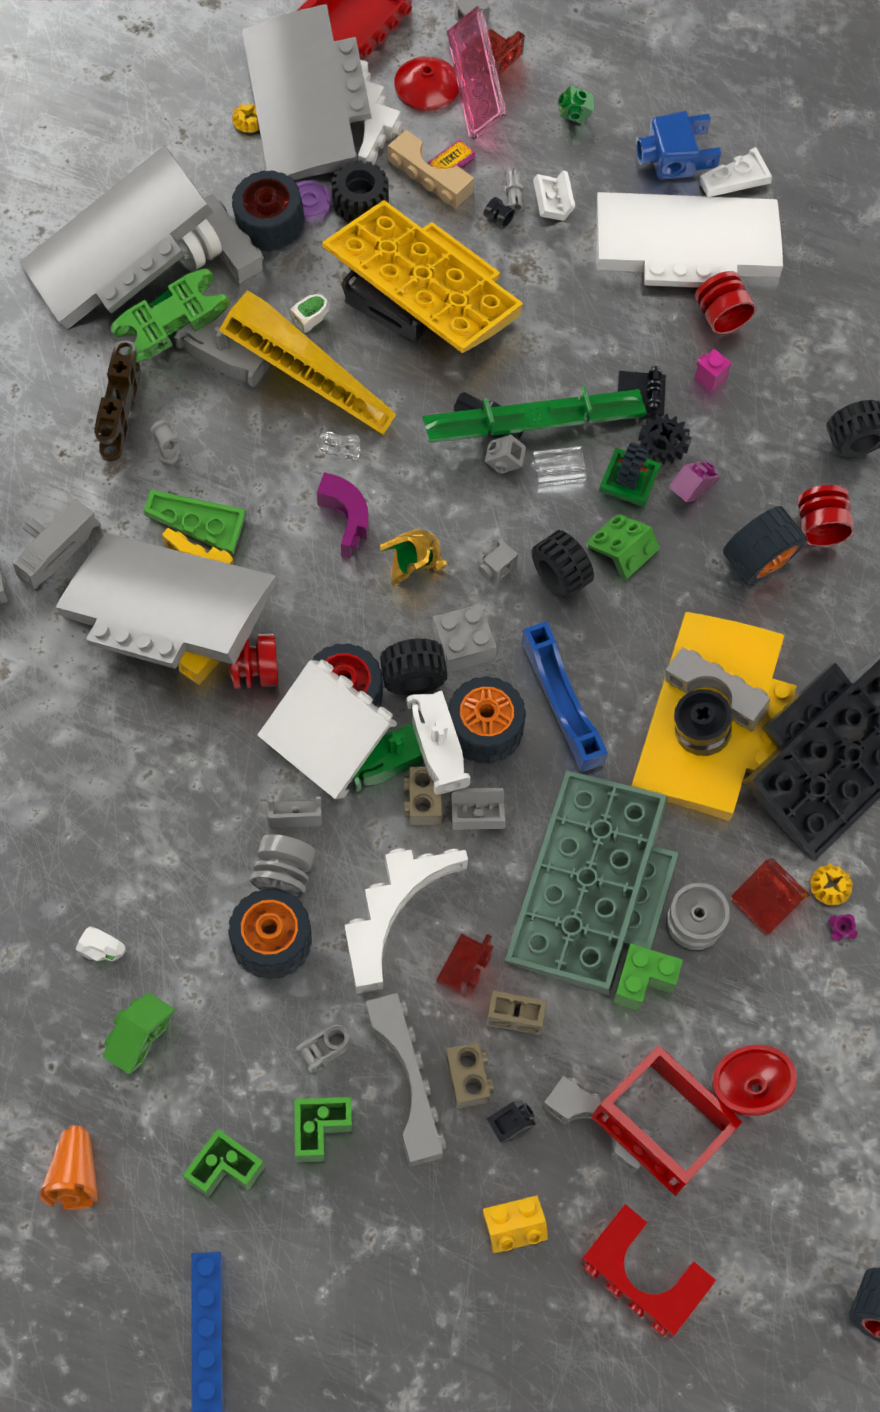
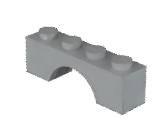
M682 647L666 668V682L685 693L703 687L714 688L722 692L731 704L732 720L753 732L769 709L770 697L765 691L760 688L751 687L737 675H730L717 663H710L704 660L694 650L689 651Z
M563 1076L544 1102L542 1109L566 1125L579 1118L592 1119L591 1115L604 1099L593 1093L590 1095L584 1091V1086L578 1080L572 1077L568 1079ZM639 1126V1128L652 1139V1133L649 1132L647 1129ZM611 1136L613 1142L611 1158L635 1174L641 1164Z

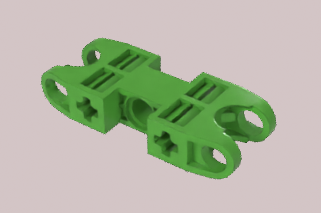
M200 269L170 284L168 288L172 296L153 308H150L146 300L125 311L113 322L111 332L115 337L136 335L137 338L133 342L137 350L136 363L142 362L173 346L168 335L188 323L191 324L196 332L217 319L228 308L230 300L225 294L217 296L203 295L205 290L208 289L207 286L213 281L214 275L209 269ZM131 348L128 349L126 355L131 353Z

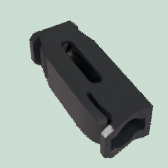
M351 270L343 279L341 285L345 295V303L395 333L410 338L413 342H417L427 331L428 327L355 271ZM354 276L356 279L350 285L349 281Z

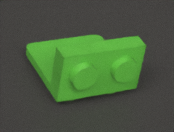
M621 514L613 517L587 541L588 548L613 558L620 577L628 579L660 549L651 526Z

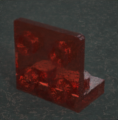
M489 29L463 53V58L494 79H497L523 55L525 35L517 31L512 37L505 39L492 29Z
M774 858L767 859L735 891L731 898L766 934H770L798 905L803 904L811 895Z
M461 933L437 977L436 983L463 997L466 996L469 990L473 992L480 980V968H486L492 958L494 948L491 945L492 936L487 934L481 944Z

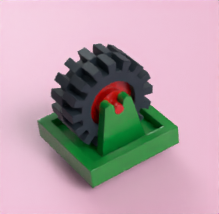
M632 442L629 444L627 451L615 448L600 484L599 492L645 507L661 463L647 459L649 448Z

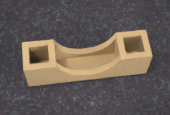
M404 130L388 145V161L394 167L404 171L409 178L415 179L422 184L427 191L433 192L444 203L450 204L456 209L473 193L474 177L458 166L438 169L428 165L422 159L423 141L408 130Z

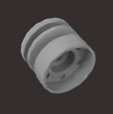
M273 834L265 835L261 840L257 853L258 858L262 861H257L254 864V872L250 878L251 884L259 890L267 888L280 889L286 893H291L295 898H302L306 891L305 885L309 880L308 875L304 872H309L312 869L316 855L315 849L309 844L292 837Z

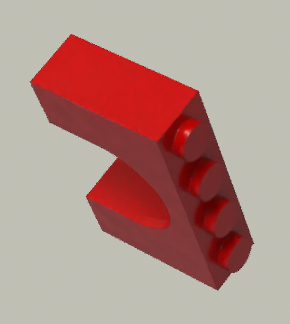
M625 1204L580 1262L584 1265L582 1269L593 1279L596 1280L599 1277L606 1283L605 1289L617 1299L621 1296L629 1303L628 1309L639 1318L643 1316L652 1323L650 1327L659 1336L665 1338L667 1335L671 1339L716 1282V1279L693 1261L670 1290L661 1294H648L638 1290L626 1275L624 1259L627 1249L648 1222Z

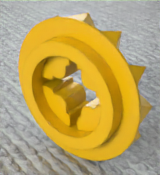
M250 101L247 105L240 103L239 108H234L232 122L238 130L245 133H253L260 130L256 105L251 104ZM253 113V117L250 116L249 118L246 119V115L249 116L250 114Z
M831 864L820 866L811 877L810 888L813 895L826 905L842 904L852 894L853 882L850 879V873H846L841 866H833ZM827 878L831 881L840 880L836 885V890L833 887L824 889L828 883Z

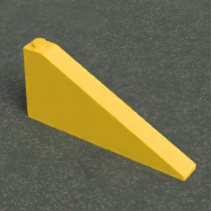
M249 290L232 307L219 329L220 332L384 435L396 416L395 412L269 303Z

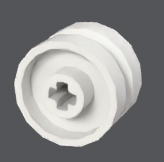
M207 219L177 242L185 253L179 259V262L193 272L204 266L206 260H212L222 252L220 240Z

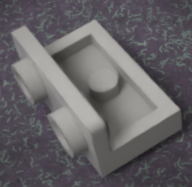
M467 788L451 791L453 830L505 829L504 789Z

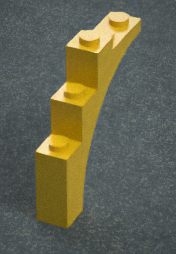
M167 528L162 534L164 546L168 549L234 565L232 556L224 550L219 551L212 547L207 553L202 546L192 544L184 534L179 531L174 532L170 528ZM185 651L178 663V667L182 674L200 685L220 661Z

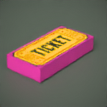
M459 139L428 161L427 164L438 169H448L455 166L461 168L475 158V152Z

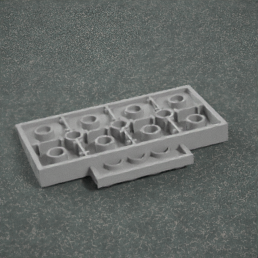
M327 4L288 13L242 29L267 171L282 172L296 180L335 172L336 170L340 171L342 165L347 166L348 162L351 161L357 163L350 123L371 119L372 117L356 37L334 41Z
M164 145L20 262L59 323L66 329H69L101 302H103L108 311L113 313L183 257L185 253L177 242L213 214L214 211Z
M106 533L81 565L56 605V608L63 618L92 625L93 627L86 641L89 645L174 669H176L185 651L235 664L278 578L275 575Z

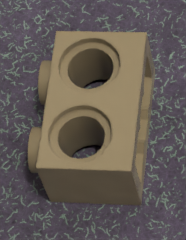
M410 767L409 776H404V792H409V800H404V816H409L410 825H441V794L436 795L434 793V781L427 772L426 767ZM424 780L429 785L427 787H419L416 783ZM426 805L429 807V810L420 812L416 807Z
M492 990L486 1025L540 1035L547 1001Z
M479 1042L446 1048V1060L456 1109L489 1103L490 1094L494 1093L492 1078L486 1077L484 1067L488 1066L486 1051L480 1050ZM464 1056H470L475 1060V1064L471 1067H465L461 1064L460 1059ZM469 1083H476L480 1086L481 1091L478 1094H470L465 1087Z

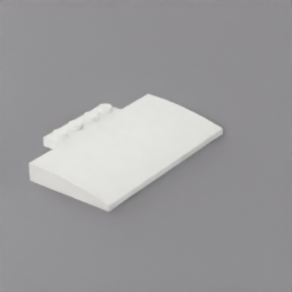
M597 192V270L644 272V285L697 288L707 279L725 271L737 272L739 276L780 277L783 254L777 199Z

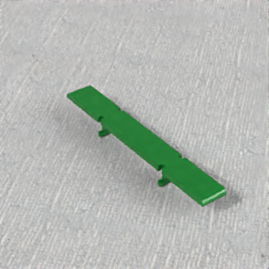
M582 386L580 388V400L578 397L490 407L488 398H484L483 412L481 409L425 415L422 418L429 442L437 443L485 437L488 432H491L493 436L581 425L585 423V420H588V423L643 417L647 412L639 389L588 395L585 386Z

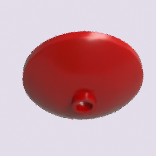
M421 56L408 60L399 67L394 78V89L398 98L405 105L420 111H435L448 106L455 100L460 89V79L455 68L448 62L436 57Z
M749 1045L730 1052L719 1062L713 1075V1088L717 1099L728 1110L743 1116H762L780 1109L791 1099L797 1086V1074L791 1059L782 1051L766 1045Z

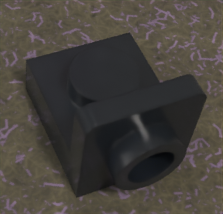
M522 1100L511 1102L487 1118L500 1143H504L526 1128L536 1125L533 1120L534 1113L531 1107Z

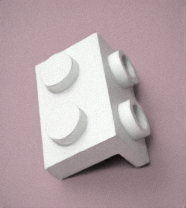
M562 171L557 178L537 174L533 182L540 216L564 221L575 208L568 172Z

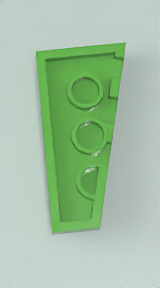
M150 490L144 514L149 518L234 556L246 517V509Z

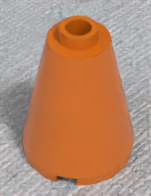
M70 1126L60 1136L40 1190L39 1198L48 1206L54 1207V1202L63 1204V1209L81 1210L92 1207L93 1201L96 1203L98 1201L90 1133L85 1131V1128L82 1126Z

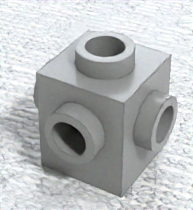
M512 435L489 441L485 462L500 474L521 468L526 446Z

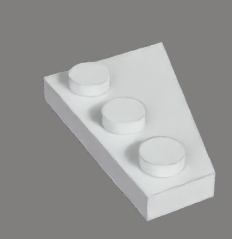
M756 147L751 149L749 154L743 157L739 155L733 159L732 163L720 165L700 177V184L707 197L770 184L772 181V175Z

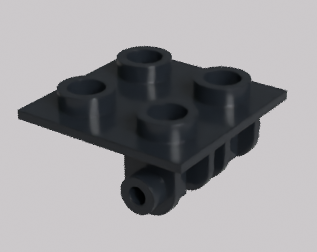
M652 366L648 373L619 371L618 392L639 389L647 412L646 415L658 414L659 416H664L666 375L662 374L660 367Z

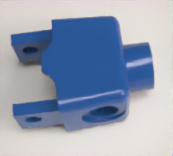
M687 111L654 117L650 123L648 136L638 137L636 140L639 164L653 163L657 177L662 180L694 177L697 170L718 167L721 157L720 147L698 150L694 137L696 135L708 134L711 120L710 115L703 114L688 117Z

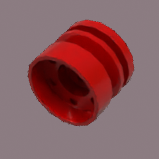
M725 271L712 276L700 285L695 294L696 301L702 312L705 313L711 329L717 334H726L744 326L755 315L757 309L749 292L746 291L739 274L734 271Z
M822 485L808 489L799 496L797 503L799 516L802 519L800 525L801 531L807 537V544L818 547L832 546L847 541L853 536L855 530L847 489L837 485Z
M275 633L258 634L256 646H251L248 637L235 664L228 663L234 689H241V677H246L247 688H252L253 677L255 676L259 677L261 687L278 686Z

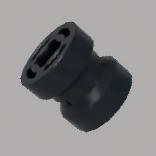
M494 197L486 205L483 215L488 220H494L497 226L504 229L512 221L515 209L509 205L505 206L501 199Z

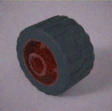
M263 170L250 174V176L245 177L236 186L235 192L232 195V208L239 229L249 236L253 246L266 250L279 249L297 239L304 228L305 215L299 187L291 177L286 176L282 172Z

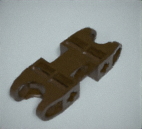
M129 340L119 341L114 346L107 372L108 385L105 398L101 397L96 417L94 433L97 441L100 442V456L105 461L118 460L122 455L129 428V411L131 403H135L141 375L140 365L136 363V346ZM123 347H130L132 349L128 355H122L119 351ZM108 446L117 448V451L112 455L104 453L105 448Z

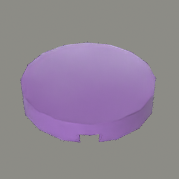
M303 180L296 183L301 193L305 221H315L323 218L332 206L331 193L328 188L314 180Z

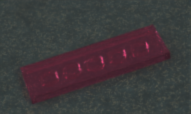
M476 6L447 30L469 138L476 140L507 116L483 9L479 6Z

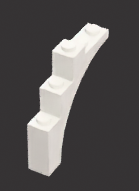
M360 60L372 118L361 120L364 129V139L358 154V160H362V163L369 161L374 165L379 148L382 149L385 141L392 142L396 134H400L403 122L400 121V111L385 106L387 98L384 97V86L369 82L371 74L368 72V62Z
M403 848L390 851V854H385V864L390 885L377 883L371 885L369 889H365V899L370 920L365 921L363 918H358L344 925L356 994L383 989V948L390 927L399 911L413 895L430 882L446 874L467 869L468 857L466 850L450 849L445 851L444 854L435 856L428 853L420 855L418 859H413L412 850L405 851Z

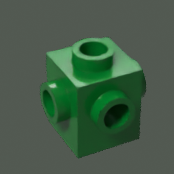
M570 85L564 93L560 94L558 99L560 116L583 124L594 112L593 93Z

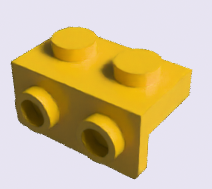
M537 1195L483 1209V1216L490 1236L493 1253L510 1251L514 1248L537 1244L548 1239L546 1219Z

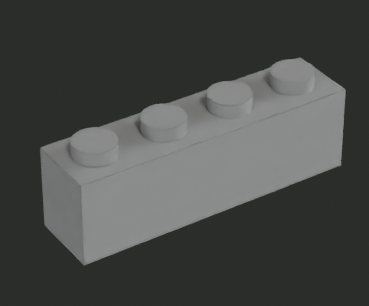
M213 194L205 197L204 199L214 211L206 219L220 240L222 252L218 256L239 284L262 272V261L264 258L259 248L253 247L249 236L239 229L235 218L229 216L221 200L218 201Z

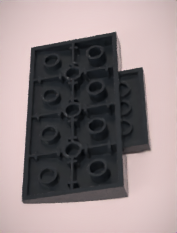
M880 652L850 680L836 662L831 663L762 728L777 749L743 780V783L760 804L812 861H816L880 798Z

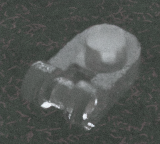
M324 432L318 438L317 448L325 454L348 460H357L361 456L360 438L357 435L352 434L346 437L337 435L334 432Z

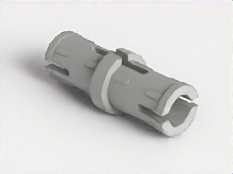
M509 167L505 170L507 182L505 193L509 199V206L514 208L516 205V212H520L524 207L521 195L523 193V186L519 179V169L514 167L513 174L512 167Z

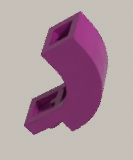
M324 472L317 490V504L335 509L347 519L348 523L341 541V556L351 558L353 550H358L360 539L367 540L369 532L368 507L361 492L351 482L342 477Z

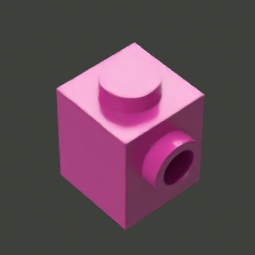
M713 349L709 354H703L698 359L694 378L712 393L727 380L732 363L717 350Z

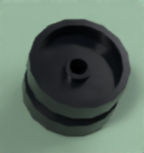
M698 689L687 693L679 700L674 714L675 735L679 744L687 752L698 756H709L718 753L727 746L732 735V710L728 701L721 694L712 690Z

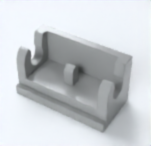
M316 797V800L274 802V799H268L270 828L322 826L321 797Z

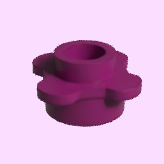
M846 914L830 917L829 924L832 926L833 933L831 937L833 940L856 939L858 932L855 930L854 916Z

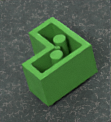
M630 944L613 1003L639 1011L647 986L672 994L677 984L683 959Z
M149 992L140 999H134L128 1009L120 1010L115 1017L113 1023L116 1026L105 1040L104 1044L107 1047L102 1057L126 1073L131 1074L144 1062L152 1042L166 1031L175 1009Z
M351 1097L294 1099L296 1162L325 1161L324 1133L352 1132Z
M217 1128L182 1176L188 1184L209 1198L225 1175L249 1191L265 1169V1165L261 1159Z

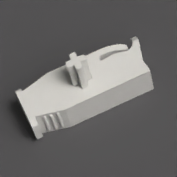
M439 691L434 694H419L407 697V708L412 709V722L427 772L434 781V793L440 795L469 786L470 776L469 773H464L462 749L443 692Z

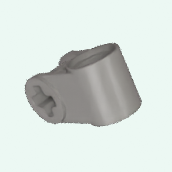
M332 1025L316 1036L302 1042L297 1046L296 1051L298 1054L301 1053L307 1062L309 1073H314L349 1049V1035L343 1026ZM336 1034L344 1037L343 1043L338 1046L330 1043L331 1037ZM310 1051H313L314 1055L316 1056V1059L313 1057Z

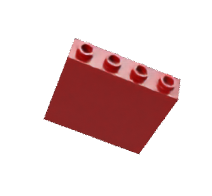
M307 0L297 11L327 4L334 41L356 37L360 60H364L365 57L371 55L373 49L385 40L390 31L395 30L399 22L411 13L412 5L411 0Z

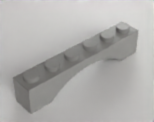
M398 993L366 1001V1011L373 1035L382 1040L396 1054L409 1080L412 1096L411 1110L408 1123L402 1135L409 1166L413 1167L441 1159L443 1156L442 1150L446 1149V1143L443 1133H437L435 1122H438L439 1119L435 1105L430 1106L427 1096L431 1095L427 1078L422 1079L419 1069L423 1068V1062L420 1052L414 1053L412 1043L416 1042L413 1027H407L404 1017L409 1015L405 1000L400 1001Z

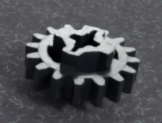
M657 414L654 421L648 418L646 425L642 424L638 441H640L641 446L649 448L648 456L651 454L653 461H656L658 458L661 459V464H664L665 460L669 459L670 463L673 464L675 457L681 460L683 454L688 453L691 443V437H689L690 429H684L685 422L678 423L677 416L669 419L668 414H665L664 418H660Z

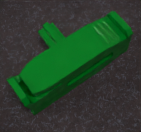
M413 724L405 725L382 737L353 778L354 789L357 792L361 790V780L364 785H375L410 770V767H417L424 763Z

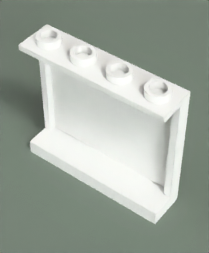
M322 659L320 661L310 660L257 736L334 799H340L347 795L349 792L348 784L389 727H395L398 723L391 719L393 715L383 707L378 708L371 703L373 699L363 691H356L352 687L353 683L343 675L339 677L333 673L332 670L334 668L328 662Z

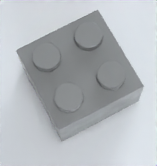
M481 603L433 616L432 631L435 640L443 647L447 673L495 660L497 646Z

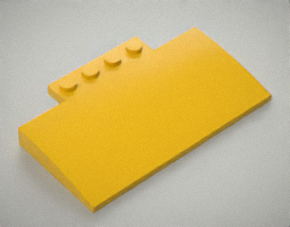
M385 200L322 242V247L461 353L492 337L520 316L523 303L495 283L500 277L498 270L433 222L421 228Z
M685 612L670 663L682 647L689 651L694 650L704 660L710 663H717L730 675H737L751 687L760 688L765 691L770 697L769 709L753 732L732 720V735L726 747L720 752L709 756L694 755L687 752L679 744L675 735V707L679 700L687 693L666 682L665 676L631 786L667 795V802L730 821L735 810L745 772L752 773L777 749L762 728L794 698L796 685L772 678L784 635L731 620ZM703 687V688H697V689H695V690H698V689L712 690V691H715V692L721 694V695L728 701V703H729V705H730V708H731V704H730L728 698H727L722 692H720L719 690L714 689V688H708V687Z

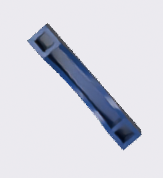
M545 621L523 629V647L580 772L582 773L604 765L608 752L598 730L586 716L573 691L557 642L548 622Z
M221 1252L191 1253L192 1412H225L222 1359L223 1255Z

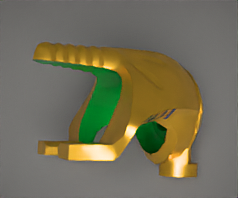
M422 529L407 531L380 544L381 552L395 549L392 566V577L394 580L391 581L393 586L402 583L409 577L410 573L420 568H433L436 572L448 565L446 560H443L441 557L439 539L431 532ZM409 563L414 564L407 570V566L409 565Z

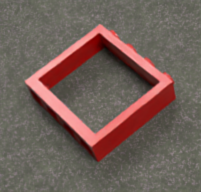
M659 1045L599 1104L591 1115L593 1120L675 1197L742 1123L734 1112L725 1108L710 1090H707L689 1071L685 1070ZM650 1067L655 1069L722 1131L687 1171L614 1104Z

